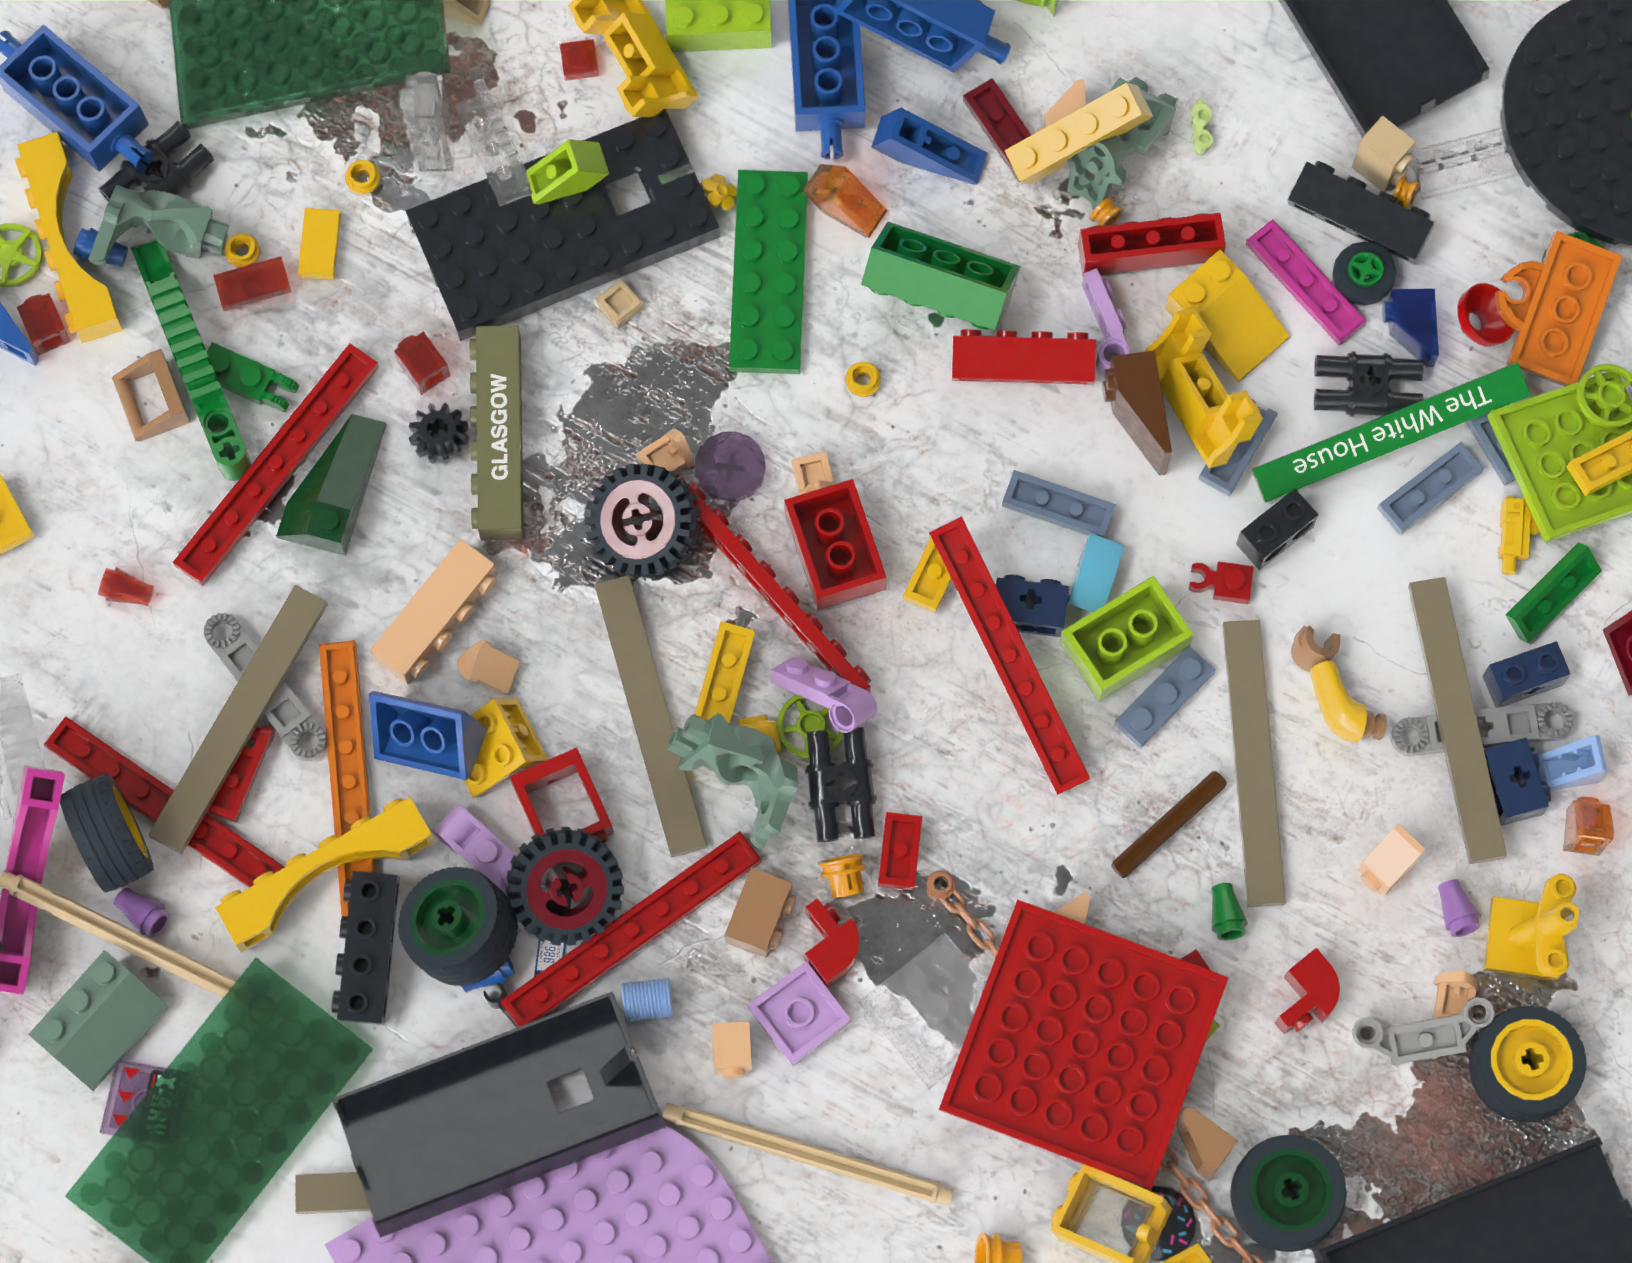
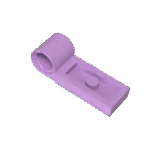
M1094 269L1084 273L1082 288L1105 339L1099 346L1096 359L1097 371L1101 376L1105 377V369L1110 368V362L1104 356L1109 353L1117 355L1130 354V348L1123 334L1124 329L1127 328L1123 313L1120 309L1115 310L1111 302L1113 292L1107 278L1101 279L1098 270Z
M792 657L771 669V683L829 708V719L832 725L840 732L848 733L872 719L877 713L876 701L868 691L836 676L832 671L823 670L809 664L802 658Z
M457 804L432 832L444 845L453 852L458 853L477 872L489 878L507 896V871L511 870L512 864L510 862L513 856L517 855L465 808Z

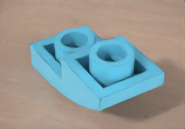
M1091 532L1089 533L1077 564L1079 569L1068 595L1067 603L1091 612L1106 604L1122 556L1123 544Z

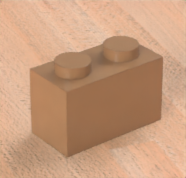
M751 867L725 932V943L767 958L770 948L777 950L784 931L778 928L783 914L790 916L797 898L796 895L791 894L793 891L792 882Z

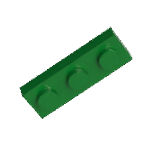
M1578 542L1505 614L1520 640L1530 643L1602 572L1587 545Z

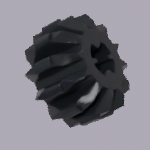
M430 403L428 405L429 413L425 414L423 411L417 410L416 417L419 422H410L409 424L410 431L414 433L409 437L410 445L417 446V456L423 457L428 454L430 463L434 464L438 456H442L444 463L448 464L450 462L449 454L452 452L456 456H461L462 450L459 445H467L469 443L468 435L465 434L469 430L468 422L461 420L462 413L460 410L457 409L450 413L449 405L444 403L440 411H436L434 404ZM440 429H444L445 433H440L438 438L433 437V434H438Z

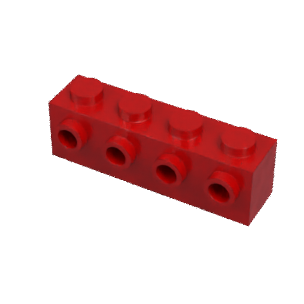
M1200 213L1179 218L1166 217L1153 221H1132L1119 225L1092 226L1080 229L1078 240L1082 276L1084 273L1097 269L1100 275L1201 264L1205 263L1219 250L1224 253L1226 247L1221 213Z
M960 330V336H953L952 381L1094 385L1096 339H1088L1089 333L1069 332L1067 333V339L1053 338V332L1034 331L1031 334V338L1017 337V331L1009 330L996 331V337L982 336V330Z

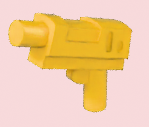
M1508 495L1501 503L1500 527H1502L1501 546L1498 548V559H1502V574L1515 575L1517 560L1525 561L1529 557L1530 535H1536L1539 529L1525 498H1514Z

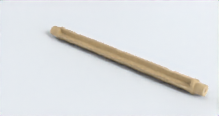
M4 870L0 876V887L10 891V895L40 909H44L54 916L233 1002L250 1012L254 1010L266 1016L273 1003L272 1000L260 995V991L231 977L222 975L218 971L147 936L138 934L134 930L63 895L52 892V890L21 874L16 876Z
M667 1103L662 1118L676 1123L678 1127H686L930 1201L932 1204L938 1202L950 1206L954 1189L940 1186V1182H932L688 1108L683 1104L680 1107Z

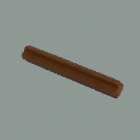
M1212 771L1113 860L1111 865L1113 870L1121 878H1126L1225 788L1227 782L1223 776L1217 771Z

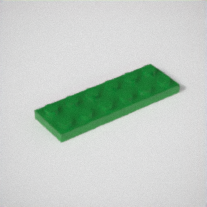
M738 170L729 372L800 374L808 172Z

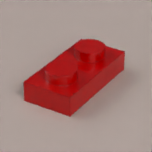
M886 812L878 887L914 891L923 816Z

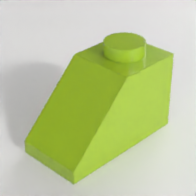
M568 139L525 171L524 175L533 203L542 204L587 191L609 175V171L599 142Z

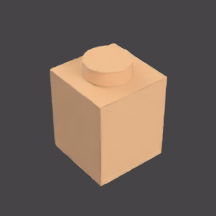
M750 1022L712 1023L715 1074H722L724 1079L744 1078L745 1072H752Z

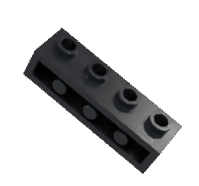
M1316 161L1315 165L1306 162L1288 197V204L1361 240L1376 243L1389 253L1414 265L1416 264L1434 228V222L1429 220L1431 215L1428 212L1415 206L1408 210L1397 204L1399 199L1384 191H1380L1376 195L1366 190L1367 184L1355 177L1348 176L1345 180L1334 175L1335 169L1321 161Z
M353 871L352 880H345L343 900L349 902L348 916L341 917L339 934L340 938L345 939L344 953L337 954L335 971L336 975L341 976L340 991L334 990L331 1009L333 1013H337V1020L385 1025L400 877L398 875Z

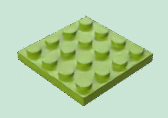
M1612 372L1602 374L1606 381H1614L1618 384L1623 383L1618 374ZM1595 377L1589 378L1586 381L1584 394L1595 393L1598 389ZM1579 382L1492 410L1487 416L1545 543L1632 514V473L1585 496L1566 467L1571 460L1632 430V422L1622 428L1610 429L1601 428V426L1590 421L1580 409L1577 401ZM1625 388L1626 397L1624 402L1632 407V401ZM1587 402L1590 409L1601 417L1602 409L1595 402ZM1617 409L1610 412L1608 420L1620 421L1628 418L1630 415Z

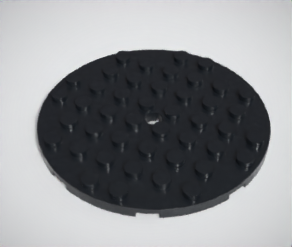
M1570 0L1540 19L1525 35L1512 56L1502 84L1500 120L1504 141L1513 165L1528 188L1531 186L1547 203L1545 207L1551 213L1577 231L1584 232L1594 239L1612 245H1617V243L1632 245V119L1630 116L1632 111V0Z

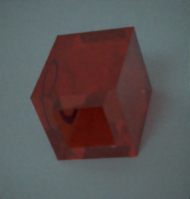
M50 293L31 296L22 305L17 306V310L38 355L72 342Z
M424 331L417 336L410 335L404 338L398 344V348L394 350L397 363L421 395L450 377L448 364Z

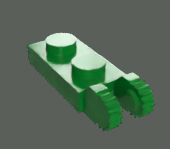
M214 342L211 343L207 350L221 388L259 405L263 403L279 411L286 412L289 403L284 398L268 391L273 384L285 391L296 393L299 383L281 373H276L274 369Z

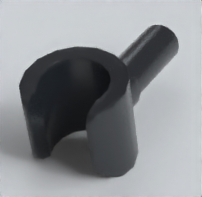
M496 983L502 992L497 999L489 998L484 990V997L492 1008L500 1009L512 1024L518 1028L500 1003L502 999L508 996L505 987L501 983Z

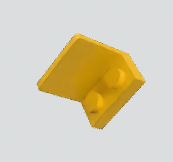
M494 698L470 715L488 729L471 776L464 780L472 797H480L518 769H527L549 760L518 698Z

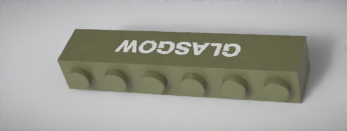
M519 325L476 326V339H470L469 342L470 360H476V372H470L471 394H477V406H470L471 427H477V440H471L470 442L471 461H477V473L471 474L472 495H478V508H471L472 529H478L481 541L524 539L522 373Z

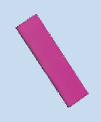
M1273 219L1246 240L1245 245L1338 346L1365 325L1367 320Z

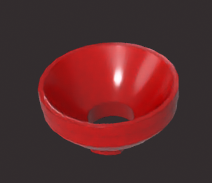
M1488 283L1473 285L1461 295L1457 305V316L1460 328L1467 337L1481 346L1493 347L1511 338L1515 329L1507 325L1498 313L1495 292L1500 289ZM1470 313L1475 314L1479 318L1481 330H1477L1471 325L1469 320Z

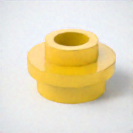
M355 161L346 170V184L356 194H369L380 183L379 169L370 161ZM360 175L369 176L368 181L363 183L358 182L357 179Z
M246 233L233 235L225 245L224 251L228 262L238 268H246L253 265L260 256L258 241L252 235ZM240 248L249 249L248 254L244 256L237 255V251Z
M858 362L847 370L845 383L852 394L859 397H867L878 390L881 383V375L873 364ZM860 376H866L870 381L866 385H860L856 380Z

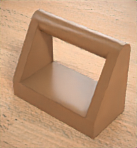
M162 349L146 354L112 377L135 441H143L190 423ZM155 372L169 410L145 425L129 382Z
M1192 1107L1186 1108L1176 1124L1178 1134L1197 1174L1209 1182L1238 1140Z

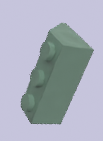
M104 950L28 1035L88 1088L94 1091L169 1006L133 973Z

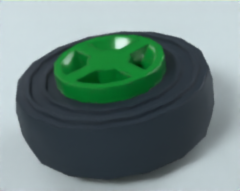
M1364 241L1353 243L1341 251L1335 260L1332 277L1335 287L1348 301L1365 306L1375 304L1387 297L1394 287L1397 271L1394 259L1386 249L1376 243Z

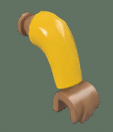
M1304 625L1294 637L1291 654L1296 665L1310 672L1315 695L1326 724L1334 734L1349 742L1357 743L1362 737L1369 738L1371 735L1374 739L1381 740L1386 732V715L1378 713L1375 717L1373 712L1367 711L1365 704L1358 703L1349 696L1336 663L1330 661L1339 651L1341 634L1332 633L1324 642V648H1322L1314 641L1313 628L1310 625L1308 627Z

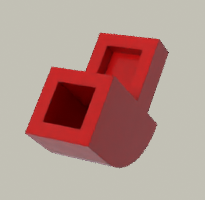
M816 898L805 907V915L824 939L804 953V961L808 962L829 989L846 976L855 965L859 953V933L852 918L839 927L837 923L841 919L829 903L823 906Z
M1315 948L1290 968L1284 976L1301 999L1277 1018L1275 1024L1283 1034H1286L1292 1028L1296 1032L1302 1030L1314 1019L1310 1014L1312 1012L1323 1023L1338 1002L1340 994L1338 976L1332 965Z

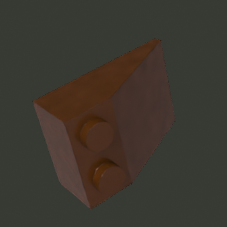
M1155 350L1112 356L1110 368L1105 369V381H1102L1104 401L1111 402L1113 415L1159 476L1166 475L1172 448Z

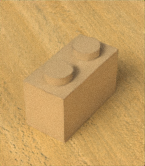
M1382 116L1360 140L1351 168L1380 191L1385 192L1392 184L1397 186L1400 178L1406 177L1409 173L1407 168L1415 157L1411 153L1416 141Z

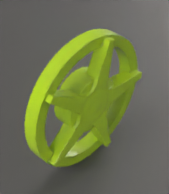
M6 223L0 225V233L4 231L23 233L15 241L4 240L0 235V267L2 268L0 286L15 287L26 283L37 273L41 266L43 253L38 238L30 229L19 224ZM28 238L35 244V261L25 257L21 249ZM21 264L31 266L24 275L8 280L10 270L18 268Z
M1601 364L1588 370L1579 381L1577 387V401L1584 415L1593 423L1601 426V428L1617 429L1632 422V407L1624 402L1626 397L1624 389L1629 384L1632 387V374L1626 369L1613 364ZM1601 372L1618 374L1626 381L1621 384L1614 381H1606ZM1594 374L1598 389L1595 393L1584 394L1586 381ZM1587 402H1595L1602 409L1601 417L1590 409ZM1617 409L1630 415L1628 418L1620 421L1608 420L1610 412Z
M797 694L782 706L778 714L777 725L782 745L791 754L799 758L809 759L807 732L827 730L824 718L829 713V708L825 707L820 712L814 710L807 711L800 701L806 698ZM795 703L800 713L797 723L783 728L782 723L785 713ZM827 730L829 739L834 741L830 745V754L841 743L844 736L843 732L839 731L838 735H835ZM798 733L801 738L805 739V752L793 747L787 741L784 734Z

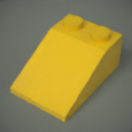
M1221 250L1216 252L1168 294L1165 310L1172 317L1176 311L1192 307L1196 308L1212 334L1204 349L1238 383L1290 337L1246 275Z

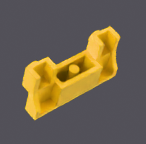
M573 0L568 5L575 17L576 25L583 33L602 34L622 67L627 78L616 89L623 100L625 109L632 117H654L663 109H687L699 97L642 0Z
M1192 307L1176 311L1166 330L1147 347L1145 352L1155 350L1161 390L1208 468L1227 464L1240 442L1251 440L1263 417L1258 406L1253 403L1246 390L1227 394L1202 353L1212 334L1196 308Z

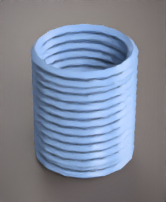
M668 977L666 979L662 978V980L659 978L658 980L636 981V983L633 981L632 983L626 982L621 984L625 1022L673 1017L671 988Z

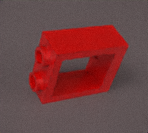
M577 747L510 776L512 787L534 835L538 833L541 836L545 832L528 794L574 773L578 774L599 820L582 828V830H585L591 836L593 834L603 844L609 840L608 836L614 834L612 823Z

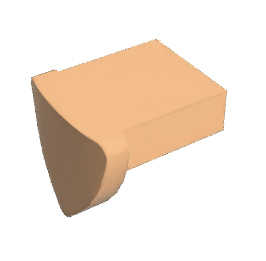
M677 429L668 431L663 437L636 453L637 459L641 464L664 467L666 470L675 473L685 467L689 469L694 466L688 442L683 433Z
M827 452L792 459V467L799 492L796 496L835 484Z
M486 640L479 641L470 646L457 660L458 670L465 679L478 683L501 695L509 693L520 663L519 660L491 647V643Z
M1450 971L1435 976L1434 985L1437 986L1433 1018L1458 1014L1463 1009L1465 1003L1470 998L1475 997L1476 993H1479L1480 983L1476 977L1466 971Z

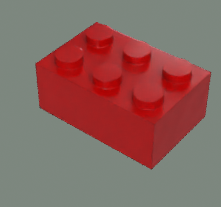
M853 479L784 500V513L817 611L886 590L887 577Z

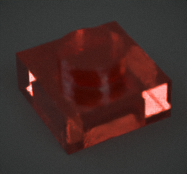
M594 39L560 43L565 81L599 76Z

